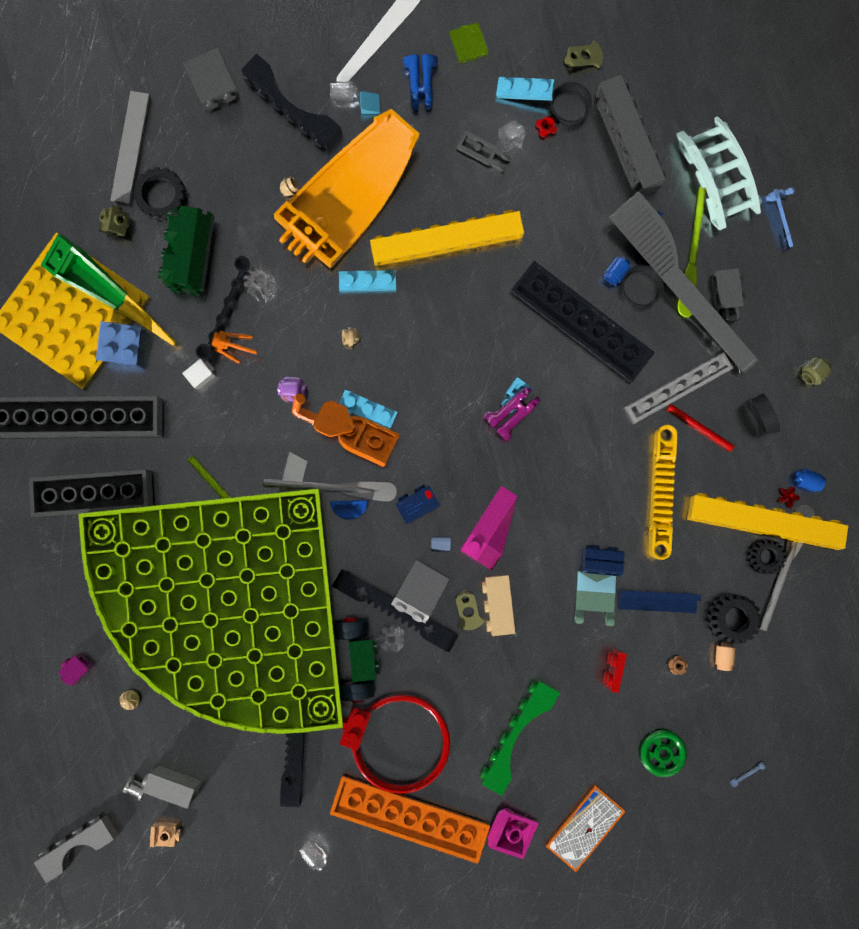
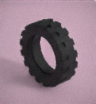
M154 167L152 170L148 169L146 173L139 176L140 179L138 181L136 180V187L133 190L134 199L141 211L148 217L155 220H166L168 210L172 211L175 207L179 209L180 206H185V198L187 199L185 185L177 174L168 168L163 167V169H160V167ZM157 180L170 181L175 187L173 201L164 208L151 207L145 199L147 187Z

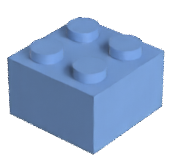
M100 321L96 360L136 365L141 327Z

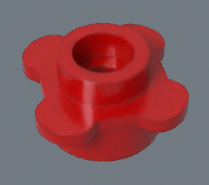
M547 116L536 121V127L539 128V135L541 137L557 132L553 117Z

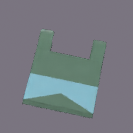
M577 572L574 616L576 624L584 622V611L606 612V626H614L616 576Z

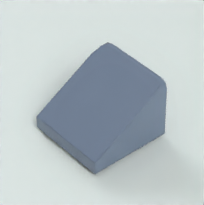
M450 537L431 538L432 552H450Z

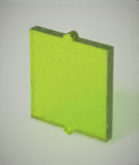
M478 22L467 26L462 25L460 28L449 31L459 63L470 59L475 60L476 57L488 54Z

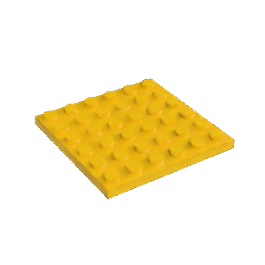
M55 233L1 308L0 333L85 390L105 363V361L96 360L100 321L132 325L134 320L54 277L41 266L58 234ZM91 257L142 309L150 299L148 295Z

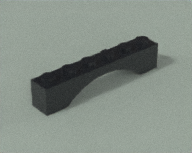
M257 53L241 69L244 76L243 80L250 87L252 85L255 86L261 97L264 99L267 97L271 100L272 106L278 111L282 110L285 113V117L291 123L296 122L300 126L299 129L305 135H311L314 138L315 144L320 148L323 146L328 150L342 135L341 127L328 115L306 112L290 103L277 88L271 66Z

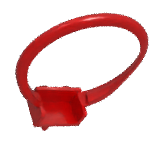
M390 695L378 699L368 707L353 703L348 718L342 716V729L344 730L339 745L352 749L360 772L371 784L379 789L397 794L418 791L431 784L440 775L447 763L450 752V735L446 722L435 707L423 699L411 695ZM397 701L412 702L428 710L437 720L443 736V750L435 769L423 780L404 786L388 784L374 776L366 766L359 749L371 715V709L375 711L383 705Z

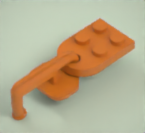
M298 393L295 395L292 413L296 417L313 424L315 430L328 437L338 436L342 447L349 452L385 467L399 439V433L364 417H350L347 408L334 401L325 402L319 413L315 414L301 407L305 402L303 394Z

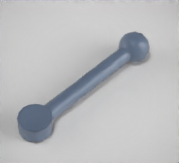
M760 762L757 767L739 778L731 779L730 784L733 787H737L738 782L760 769H765V762Z

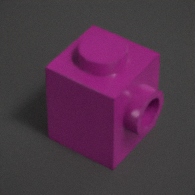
M77 654L71 659L67 658L61 664L62 669L58 673L65 684L73 686L78 684L94 666L81 654Z

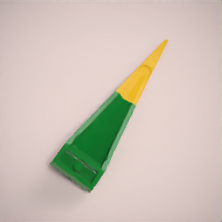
M57 234L41 263L43 268L54 277L119 311L170 344H177L80 246H76L63 234Z

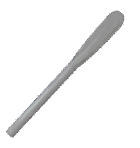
M271 479L263 480V487L303 490L319 489V491L340 492L352 497L376 501H392L397 494L395 485L390 482H350L339 485Z
M800 505L795 510V512L803 513V517L811 518V516H815L813 508L809 505ZM790 540L786 542L785 552L787 555H785V558H787V562L783 563L785 566L781 568L762 620L761 630L767 631L792 560L799 552L803 543Z

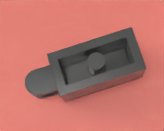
M739 268L715 271L711 277L716 311H722L723 319L726 323L739 321V309L744 306L746 301L745 293L742 292L741 287L743 276L739 273ZM729 310H732V311H733V314H730V315H729V312H728V311H729Z

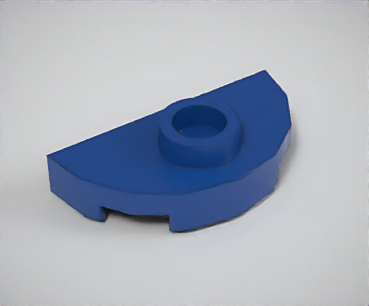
M368 500L330 501V505L337 516L342 519L351 520L364 514L368 506Z

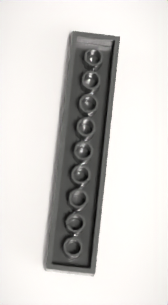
M158 396L0 397V438L162 437L163 399Z

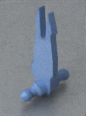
M790 187L786 190L774 189V192L769 193L768 196L760 198L762 204L768 201L777 202L787 241L791 248L793 243L780 199L785 198L786 195L794 194L795 188Z

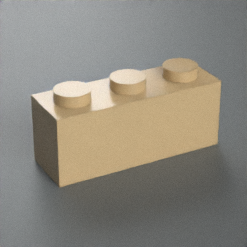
M509 575L485 577V581L482 582V591L487 594V601H484L485 613L489 612V620H486L487 632H491L492 636L515 634Z

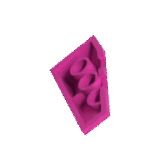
M501 486L460 548L461 551L490 570H493L503 554L517 495Z

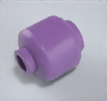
M286 376L283 380L279 381L278 395L281 396L282 400L294 402V397L298 393L306 397L307 386L304 385L301 378Z

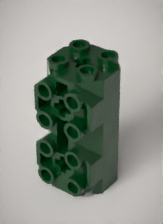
M180 206L179 209L175 207L172 211L168 210V229L164 231V241H168V247L162 248L161 251L163 263L162 267H159L158 278L162 279L165 287L170 288L171 292L181 293V291H189V294L199 296L200 292L204 291L215 218L211 212L207 211L206 215L202 213L203 209Z

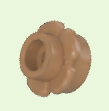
M675 656L669 661L670 671L675 675L684 674L688 667L687 661L681 656Z

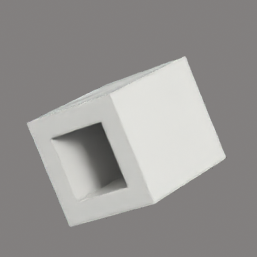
M199 359L182 374L195 389L199 390L215 377L212 372L215 369L208 361L204 362Z

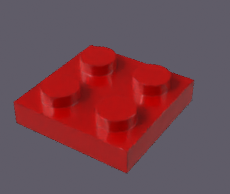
M614 648L612 653L609 652L607 664H609L608 672L605 671L603 683L611 692L619 693L627 654Z

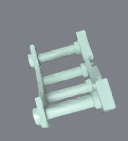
M717 116L714 118L715 128L694 137L688 136L684 131L676 134L679 151L685 156L689 164L694 163L698 170L695 174L701 188L705 187L709 198L706 199L710 221L718 230L726 228L725 220L730 215L747 208H751L756 214H760L762 200L757 193L751 169L738 141L729 129L727 122H723ZM716 135L723 141L704 150L698 149L695 145ZM727 148L729 149L734 160L713 169L708 168L705 157ZM738 167L742 177L741 181L722 189L716 187L714 176ZM745 187L747 201L724 210L721 203L722 197Z

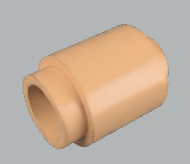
M721 642V645L716 646L715 664H717L718 670L733 671L736 661V647H732L733 643Z

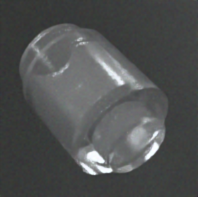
M335 81V83L330 84V99L353 102L354 98L358 96V87L354 86V82Z
M309 840L300 848L301 857L312 870L317 869L319 871L327 864L326 859L328 856L316 842L313 843L312 840Z

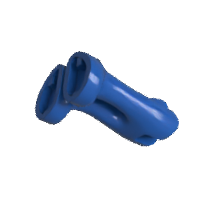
M414 54L403 58V65L410 72V99L413 110H418V99H425L426 110L432 108V69L438 65V57L435 55L423 54L421 56L422 87L419 83V55Z

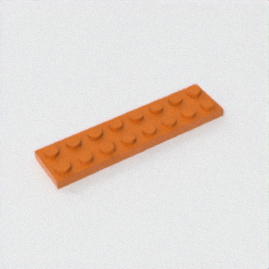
M342 775L330 811V815L477 864L479 863L490 828L488 823L401 794L387 792L374 785Z

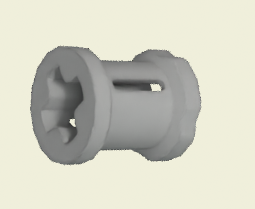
M131 776L123 792H128L138 797L139 801L145 796L142 783Z

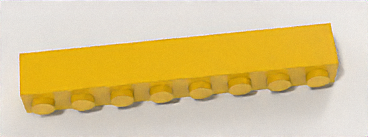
M508 210L501 215L492 213L481 219L471 217L466 219L465 222L451 221L445 226L435 224L430 226L429 229L415 228L409 233L395 232L392 236L388 237L379 235L370 240L376 267L523 238L524 230L520 211Z
M697 493V495L690 498L687 520L835 550L845 549L848 525H843L842 521L830 520L828 522L823 521V518L819 516L808 518L803 517L804 514L799 512L788 514L784 513L785 510L779 508L768 510L765 509L766 506L754 504L753 507L746 505L747 503L744 501H735L733 503L728 502V499L724 497L708 498L709 495L704 493Z

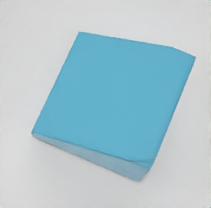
M361 91V114H380L379 94Z

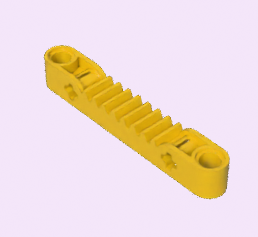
M664 425L658 428L654 434L648 550L651 557L659 560L667 559L672 551V500L674 498L673 484L675 481L674 468L677 452V431L671 425ZM663 430L669 433L670 437L668 440L662 438ZM658 545H662L664 548L662 555L656 553Z

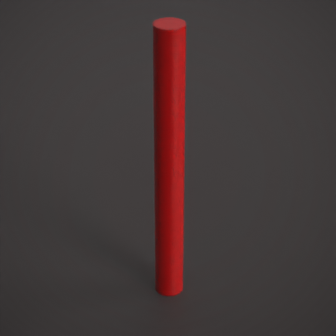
M673 404L668 406L667 410L728 451L731 452L735 445Z

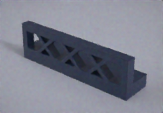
M619 590L618 609L697 613V600L701 601V595L695 593Z

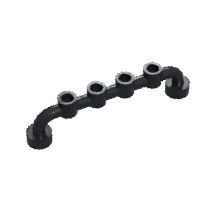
M239 256L234 261V266L239 273L237 278L231 282L232 289L229 296L224 298L222 312L216 316L217 323L214 330L208 335V344H200L196 348V355L201 360L211 358L214 347H211L212 337L215 332L219 333L223 327L229 324L228 315L237 306L235 299L238 292L244 290L243 281L251 267L249 259L245 256ZM237 283L241 284L239 288H235ZM233 300L232 305H227L228 301ZM224 317L225 321L220 323V319Z

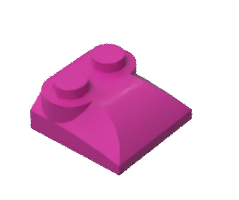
M504 808L498 812L490 829L488 846L493 850L523 859L539 823L514 813L508 808Z

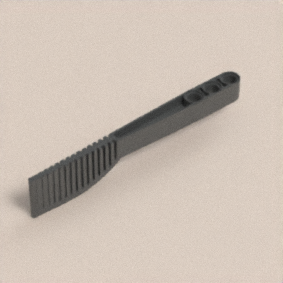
M639 191L636 192L609 217L610 220L745 374L760 361L679 269L676 245L668 226Z

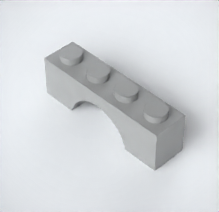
M107 815L102 818L99 816L88 822L90 826L87 828H78L72 832L73 837L68 840L64 837L55 843L56 847L51 851L47 848L38 854L40 858L34 864L46 883L69 867L68 857L72 847L87 845L95 850H99L119 835Z

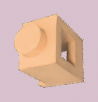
M155 822L151 826L150 847H175L178 841L180 842L181 829H179V823ZM163 833L167 834L168 838H163Z

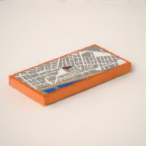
M594 785L545 845L577 872L626 811Z

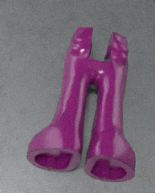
M529 387L519 391L498 411H488L483 415L495 428L510 412L518 408L513 416L496 429L507 442L512 437V429L531 413L541 401L538 396L531 400L528 405L522 400L532 391Z

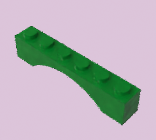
M540 679L536 682L533 681L528 689L530 694L527 699L523 698L518 707L520 709L518 715L512 717L509 723V731L503 733L499 741L501 743L500 747L492 752L489 766H485L480 774L481 784L501 796L512 779L510 770L511 754L518 735L532 719L550 711L560 695L557 689Z

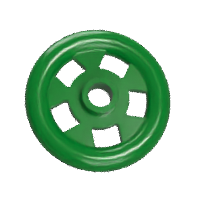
M655 731L647 736L642 744V763L653 775L659 777L673 776L686 763L687 749L685 743L680 736L672 731ZM662 738L670 739L669 745L661 744ZM652 743L657 745L654 752L649 751ZM678 747L679 755L674 756L672 748ZM662 750H666L665 756L660 755ZM654 757L660 762L657 767L651 763ZM672 760L674 766L667 769L665 763Z

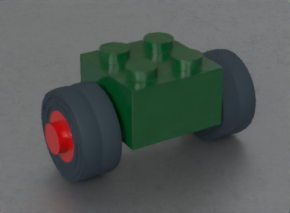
M347 617L344 618V621L333 623L334 639H348L352 672V680L339 683L340 700L360 703L365 699L374 697L373 680H376L377 675L380 674L381 665L380 660H376V654L379 652L378 641H374V636L366 637L369 636L367 619Z

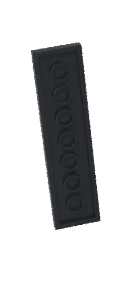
M536 261L532 262L510 291L630 383L634 381L655 353Z

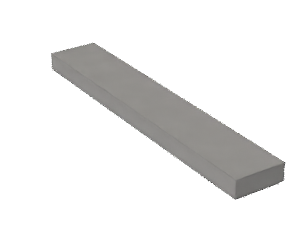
M130 91L110 199L114 203L131 205L151 97L147 93Z
M725 352L626 406L625 409L635 424L734 367Z

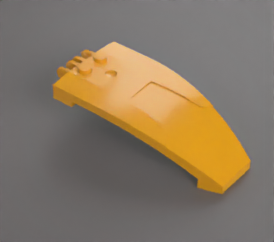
M392 109L374 117V122L335 155L289 201H286L274 213V219L287 230L279 241L283 244L291 236H294L295 239L288 246L290 251L295 249L294 254L298 256L305 248L309 250L303 257L302 262L307 263L315 255L331 269L365 233L388 202L410 161L420 133Z

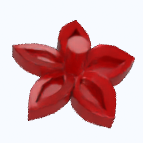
M795 486L789 488V490L780 488L784 496H781L778 502H786V505L791 509L794 501L801 499L799 495L794 494Z

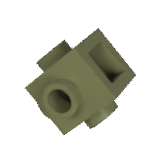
M111 205L110 208H104L99 217V231L115 237L124 236L129 226V213L122 211V208L119 206Z

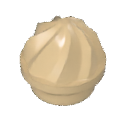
M293 177L284 178L280 184L281 193L285 196H294L299 190L297 181Z
M348 327L346 330H342V342L344 345L353 346L359 342L360 333L357 329Z
M127 690L120 696V704L126 710H132L139 704V695L133 690Z

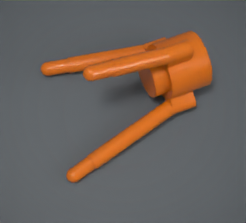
M223 331L215 332L213 335L211 347H214V351L225 355L237 363H241V361L223 349H227L230 346L257 354L256 350L229 342L230 338H226L252 339V335L226 333Z

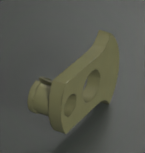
M593 40L590 45L569 47L564 62L569 67L594 65L599 68L603 62V52L600 45ZM582 51H586L589 54L588 60L583 59L581 56Z
M468 590L460 591L459 595L455 597L460 616V622L457 627L462 630L477 629L485 622V619L480 617L474 593ZM472 607L474 610L473 614L470 616L464 615V608Z

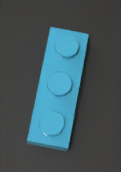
M499 77L496 96L497 98L553 101L555 80Z
M396 270L339 271L340 292L396 290Z
M347 390L344 391L339 404L347 408L349 413L364 417L388 429H391L398 413Z

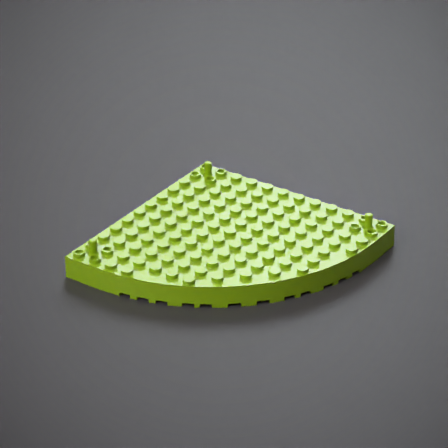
M319 489L78 514L85 580H87L89 594L97 616H99L103 629L113 642L117 652L126 660L129 667L154 691L167 698L177 707L187 710L199 718L212 721L224 727L227 726L243 731L285 734L343 728Z

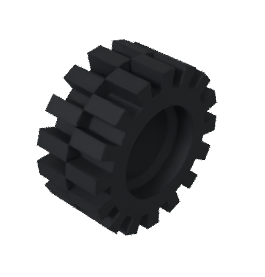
M759 540L752 545V549H749V552H751L748 555V558L751 560L749 563L759 573L775 574V572L781 571L780 568L785 566L783 563L787 562V558L784 556L787 553L783 551L785 548L780 546L778 541ZM766 549L771 550L774 554V560L770 564H765L761 560V553Z

